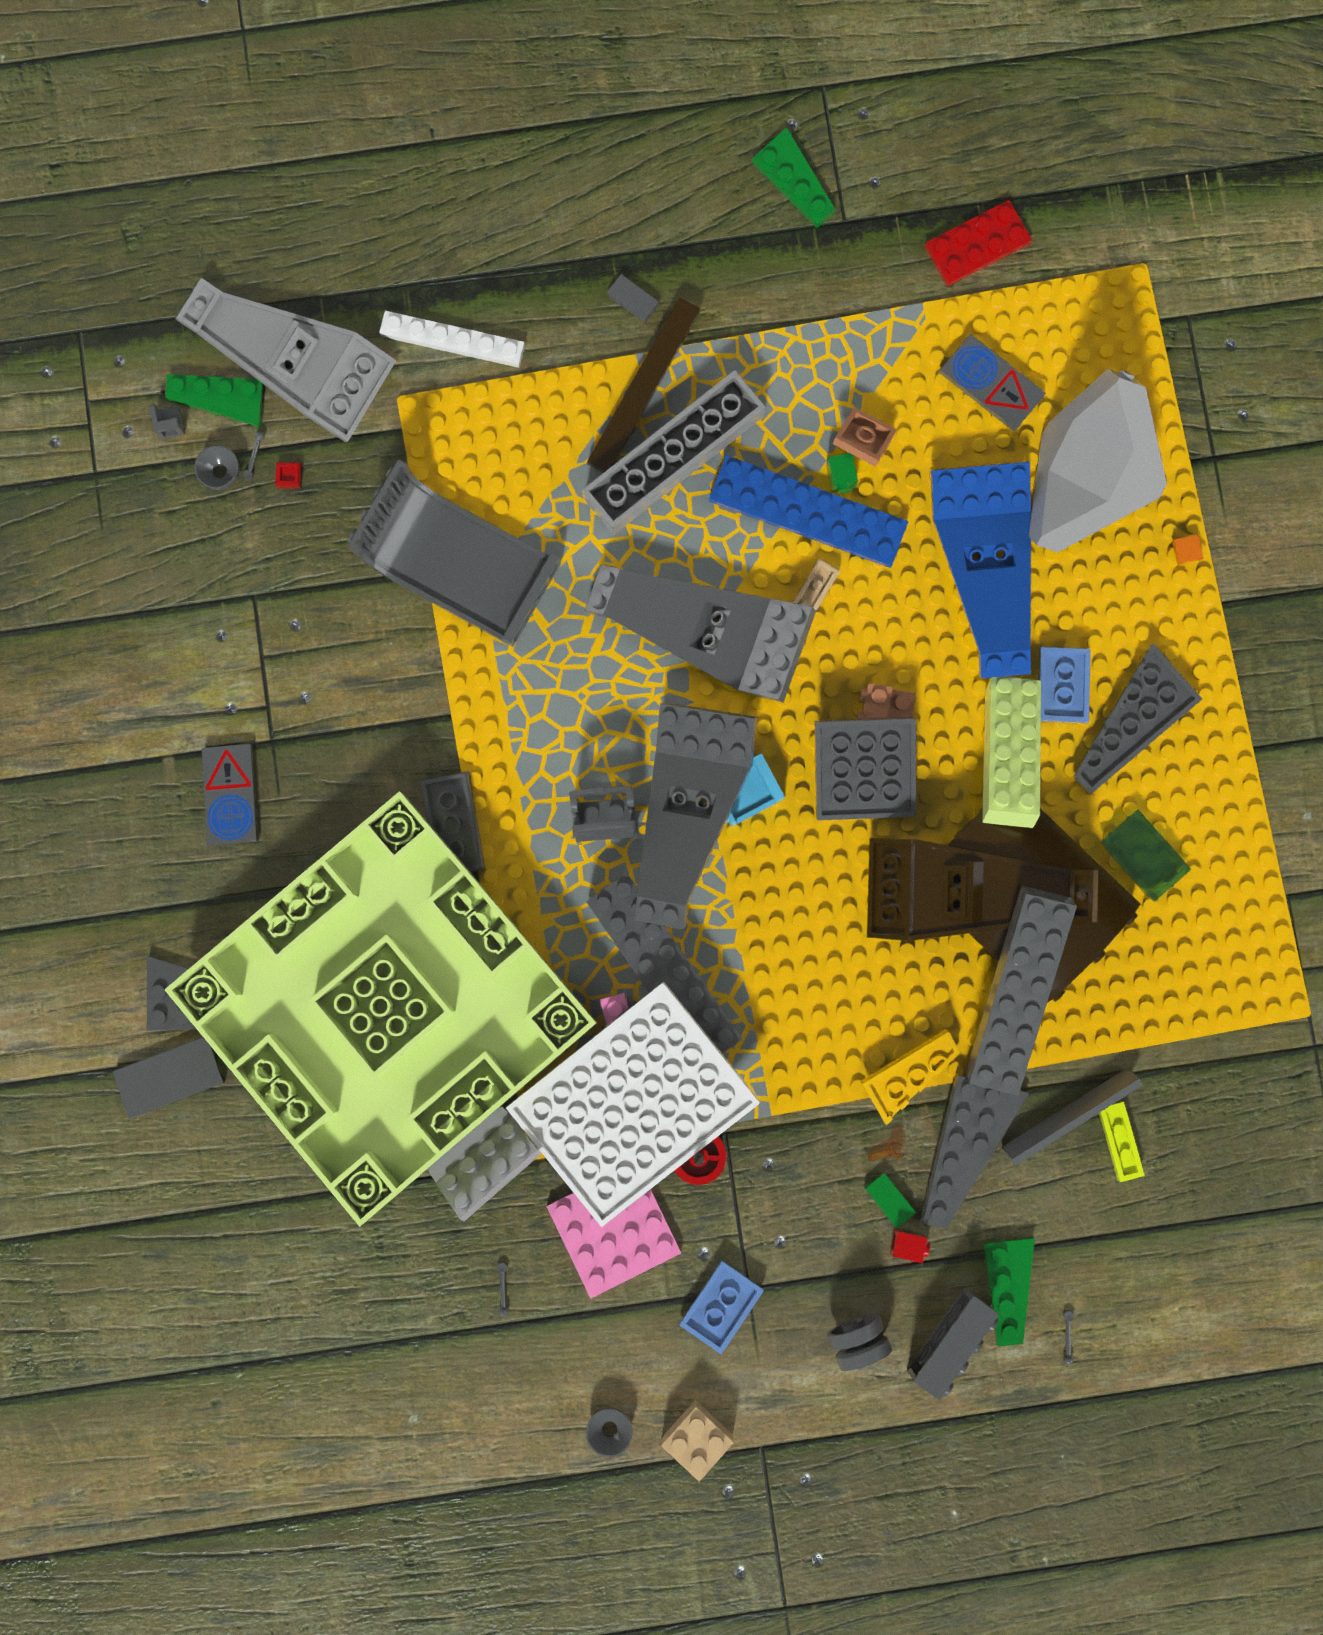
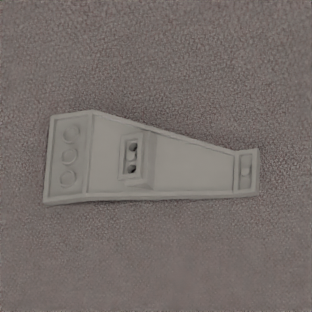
M203 278L199 279L176 317L177 321L197 333L302 414L344 442H348L396 362L391 356L354 331L224 293ZM297 340L303 342V349H299L296 346ZM285 361L291 363V369L288 370L284 367Z
M500 1106L431 1165L428 1171L459 1219L465 1221L542 1153L513 1116Z

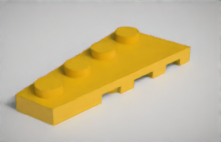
M945 1029L860 1082L882 1120L888 1125L893 1120L892 1117L900 1109L903 1110L909 1104L908 1101L918 1091L921 1092L927 1086L926 1083L934 1075H938L960 1051L949 1031Z

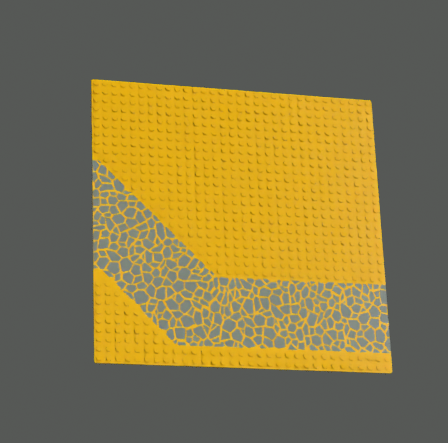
M1141 263L682 345L616 463L734 370L766 407L764 417L615 535L610 532L583 499L582 490L603 474L599 470L587 465V461L648 352L398 397L397 403L408 467L412 474L421 483L448 501L545 554L557 556L561 562L560 567L514 647L507 645L432 603L461 773L466 771L470 773L485 869L478 870L480 884L598 1022L517 1091V1098L607 1027L600 1002L601 999L627 993L631 1008L649 993L586 902L626 873H628L638 888L644 838L632 841L630 838L584 841L582 845H578L576 839L573 838L572 826L574 825L569 792L598 787L632 786L636 823H646L656 753L660 703L663 702L758 717L753 758L762 753L785 796L784 800L733 827L730 826L729 822L724 825L688 902L686 927L682 930L664 926L742 1038L741 1041L722 1054L757 1096L760 1104L737 1122L870 1098L860 1082L861 1080L945 1029L949 1031L960 1053L938 1075H934L926 1083V1087L953 1083L956 1074L967 1077L965 1072L998 961L970 934L915 941L867 938L869 839H918L948 845L955 838L954 836L983 807L985 691L990 678L979 677L978 649L932 519L930 470L1028 461L1030 462L1032 514L1041 437L1047 424L1107 369L1118 373L1120 370L1127 371L1135 375L1134 378L1146 387L1167 485L1161 497L1060 552L1037 546L1031 540V674L1001 677L1038 680L1039 648L1091 649L1089 722L1087 724L1041 722L1040 808L1141 905L1136 911L1138 914L1137 918L1131 924L1125 925L1104 949L1106 952L1105 956L1097 963L1092 962L1064 988L1065 993L1056 1002L1051 1000L1047 1003L1027 1069L1310 1016L1311 1010L1156 302L1146 264ZM970 334L1046 393L1015 432L939 373L940 369ZM855 407L897 429L876 467L853 455L858 482L851 492L840 494L838 491H831L826 463L828 457L849 453L834 445L833 441ZM725 456L734 457L908 521L892 567L888 568L709 502ZM1198 535L1204 558L1199 561L1177 565L1172 541L1178 538ZM1002 549L998 550L996 553L997 558H1001L1004 551ZM974 552L972 554V559L977 560L979 558V552ZM819 558L840 570L839 575L815 613L784 703L741 693L615 621L584 611L601 565L793 603ZM1151 644H1154L1198 693L1202 700L1089 795L1075 780L1073 775ZM868 683L893 687L894 690L916 693L912 717L916 718V817L817 820L814 721L856 719L858 712L862 713L863 703H859L861 689H866ZM627 794L578 797V802L627 799ZM678 794V799L680 801H683V796L681 794ZM701 798V803L707 806V800ZM646 826L639 828L640 834H645ZM540 1154L536 1159H542L545 1156Z

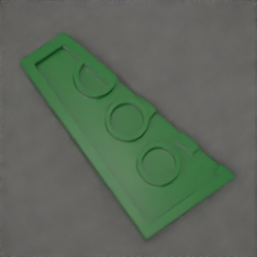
M786 127L752 158V163L818 228L834 214L835 208Z
M167 374L165 398L168 401L208 411L210 414L221 415L231 418L233 421L244 422L261 429L264 384L259 380Z
M1034 1237L983 1242L991 1307L999 1314L997 1317L998 1323L994 1328L996 1345L998 1347L1019 1345L1024 1342L1035 1243Z

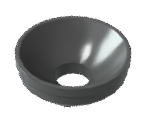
M215 445L205 448L196 458L194 470L197 479L204 486L213 490H223L235 483L239 476L240 466L236 455L230 449ZM225 466L227 474L223 478L215 477L214 470L216 467Z
M603 1408L593 1414L588 1421L586 1427L587 1442L592 1450L601 1456H617L623 1453L630 1445L633 1432L629 1418L622 1411L616 1408ZM608 1421L614 1422L618 1429L612 1436L604 1434L602 1430L603 1424Z

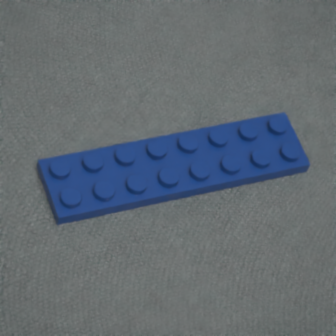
M728 455L724 458L709 498V502L888 568L892 567L908 521Z

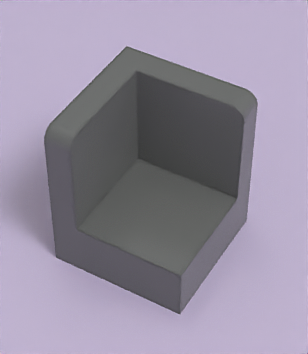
M155 404L149 405L154 432L161 440L185 435L179 407L175 406L159 410Z

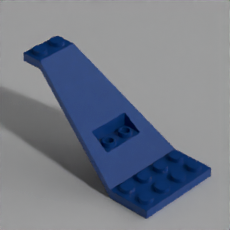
M1030 462L930 470L932 519L978 649L979 677L990 678L1031 674ZM1002 549L1004 551L1003 556L997 558V551ZM974 552H979V558L977 560L972 559V554Z

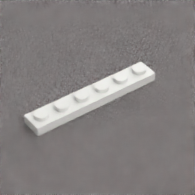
M389 311L384 313L379 332L380 336L518 368H520L525 348L523 341Z

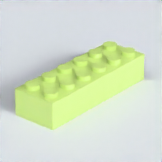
M991 677L985 691L982 823L1033 828L1040 816L1041 680L1011 677Z

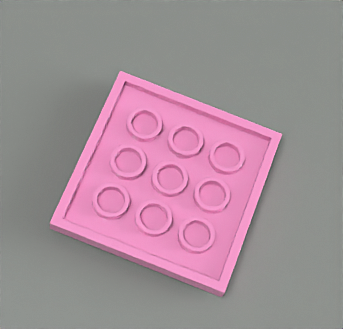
M651 1189L603 1227L598 1224L574 1192L547 1205V1209L590 1299L681 1254V1250Z

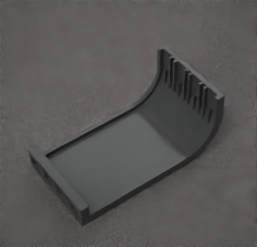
M398 459L397 463L391 465L386 474L387 480L383 487L379 486L373 497V504L370 508L367 507L364 510L359 528L354 529L348 539L349 548L359 559L383 576L507 645L514 647L560 567V558L553 554H550V556L438 495L421 483L412 474L408 465Z

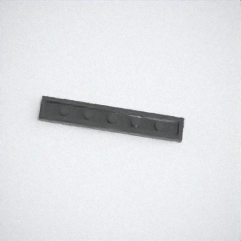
M1125 1068L1001 1148L1016 1166L1142 1086V1083L1133 1072Z

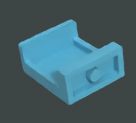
M762 753L753 758V766L726 823L729 822L731 827L777 804L785 798Z

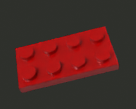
M1007 200L926 242L924 247L948 287L1029 245L1032 239L1011 202Z

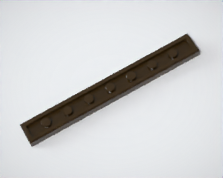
M679 297L590 455L587 465L604 473L616 463L697 319L701 308Z

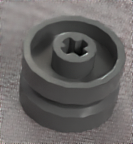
M867 1314L853 1318L837 1325L827 1333L832 1348L839 1349L835 1357L841 1371H851L869 1366L884 1359L893 1351L888 1337L880 1335L884 1326L879 1314Z

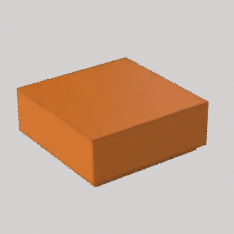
M1198 535L1178 538L1172 541L1177 565L1199 561L1204 558Z

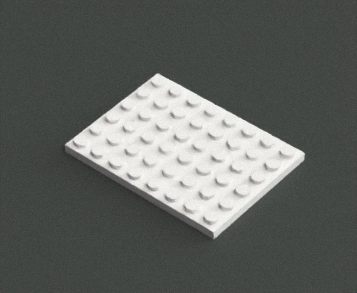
M663 981L509 1104L506 1109L598 1224L603 1227L759 1105L760 1100Z

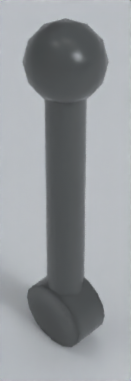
M261 431L255 433L256 441L248 469L243 472V477L246 480H251L254 476L252 469L260 441L264 439V433Z
M504 1262L499 1263L497 1266V1270L500 1272V1308L498 1314L501 1317H505L508 1314V1309L505 1307V1272L508 1267Z
M1066 1310L1063 1313V1318L1066 1320V1356L1063 1358V1362L1066 1365H1071L1073 1363L1071 1356V1321L1074 1319V1314Z

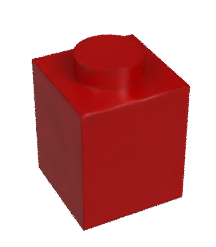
M895 1228L890 1254L896 1258L923 1263L924 1257L927 1258L929 1255L930 1242H927L928 1238L924 1234Z

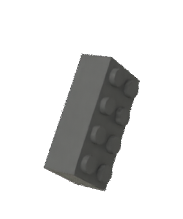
M965 1287L907 1371L913 1381L939 1401L942 1396L946 1397L954 1386L953 1380L958 1374L962 1375L967 1369L969 1357L972 1353L976 1354L981 1349L984 1342L982 1339L985 1334L992 1332L996 1327L999 1314L989 1304Z

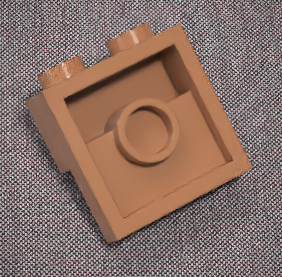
M854 407L836 435L833 444L876 467L890 445L897 429Z
M868 683L866 689H861L859 703H863L862 713L858 712L856 719L912 717L916 693L894 690L893 687Z

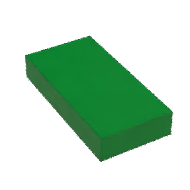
M884 1172L864 1188L897 1229L916 1214Z

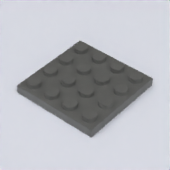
M915 717L814 721L817 820L916 817Z

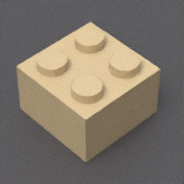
M696 1400L661 1438V1446L699 1482L734 1443L733 1434Z

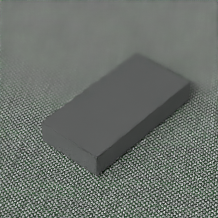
M622 274L607 291L608 297L644 323L659 306V301Z

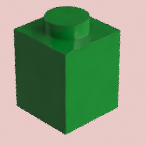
M847 453L828 457L826 467L831 491H838L840 494L851 492L858 482L853 455Z

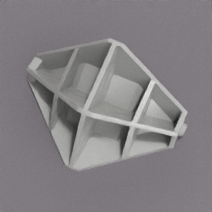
M1107 369L1047 424L1041 437L1029 537L1037 546L1060 552L1161 497L1167 485L1146 387L1134 378L1135 375L1124 370H1120L1118 373Z

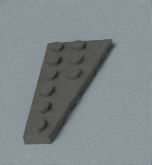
M1151 644L1073 775L1075 780L1089 795L1202 700L1198 693L1154 644Z
M147 956V1031L196 1029L165 991L170 984L189 968Z
M956 1074L920 1222L947 1229L1029 1095L1028 1092L1020 1090L1019 1096L992 1090L969 1084L967 1077Z

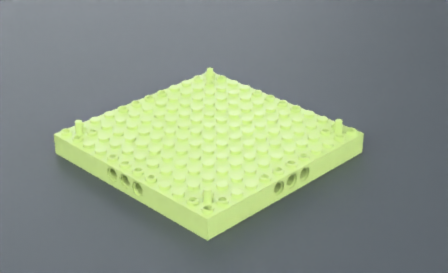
M400 791L165 989L167 994L359 1227L598 1023L409 799Z

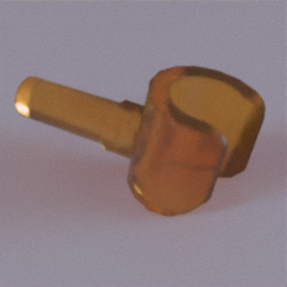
M891 1143L886 1150L868 1155L869 1162L889 1156L897 1159L902 1158L905 1153L895 1155L893 1152L894 1147L902 1144Z

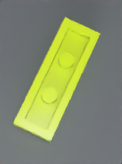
M1123 1101L1116 1102L1101 1111L1099 1115L1117 1180L1123 1182L1145 1175L1125 1104Z

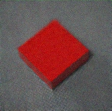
M276 462V488L301 489V463Z

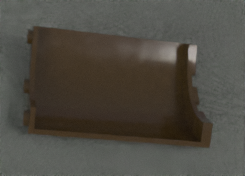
M982 807L979 813L954 836L955 838L948 844L949 846L1071 869L1098 870L1097 922L1072 921L1048 998V1002L1051 1000L1056 1002L1065 993L1064 988L1092 962L1097 963L1105 956L1106 952L1104 949L1125 925L1131 924L1137 918L1138 914L1136 911L1141 903L1041 808L1040 816L1034 827L1029 828L982 823ZM959 875V877H958V881H959V882H961V876H960V875ZM1008 929L970 933L999 962Z

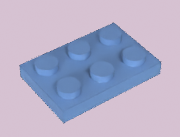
M1039 648L1038 680H1041V722L1084 724L1089 722L1091 649Z
M721 1260L679 1325L722 1355L764 1289Z

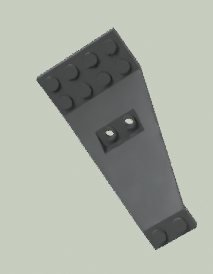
M603 565L600 567L584 610L589 614L606 617L741 693L784 703L816 610L811 606Z
M666 702L660 703L656 753L639 876L635 920L682 930L686 927L688 902L753 766L758 717ZM678 794H681L683 796V801H680L678 799ZM701 798L707 800V806L701 803Z

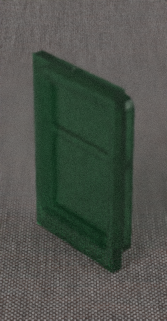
M1138 809L1100 841L1110 856L1153 902L1191 870Z

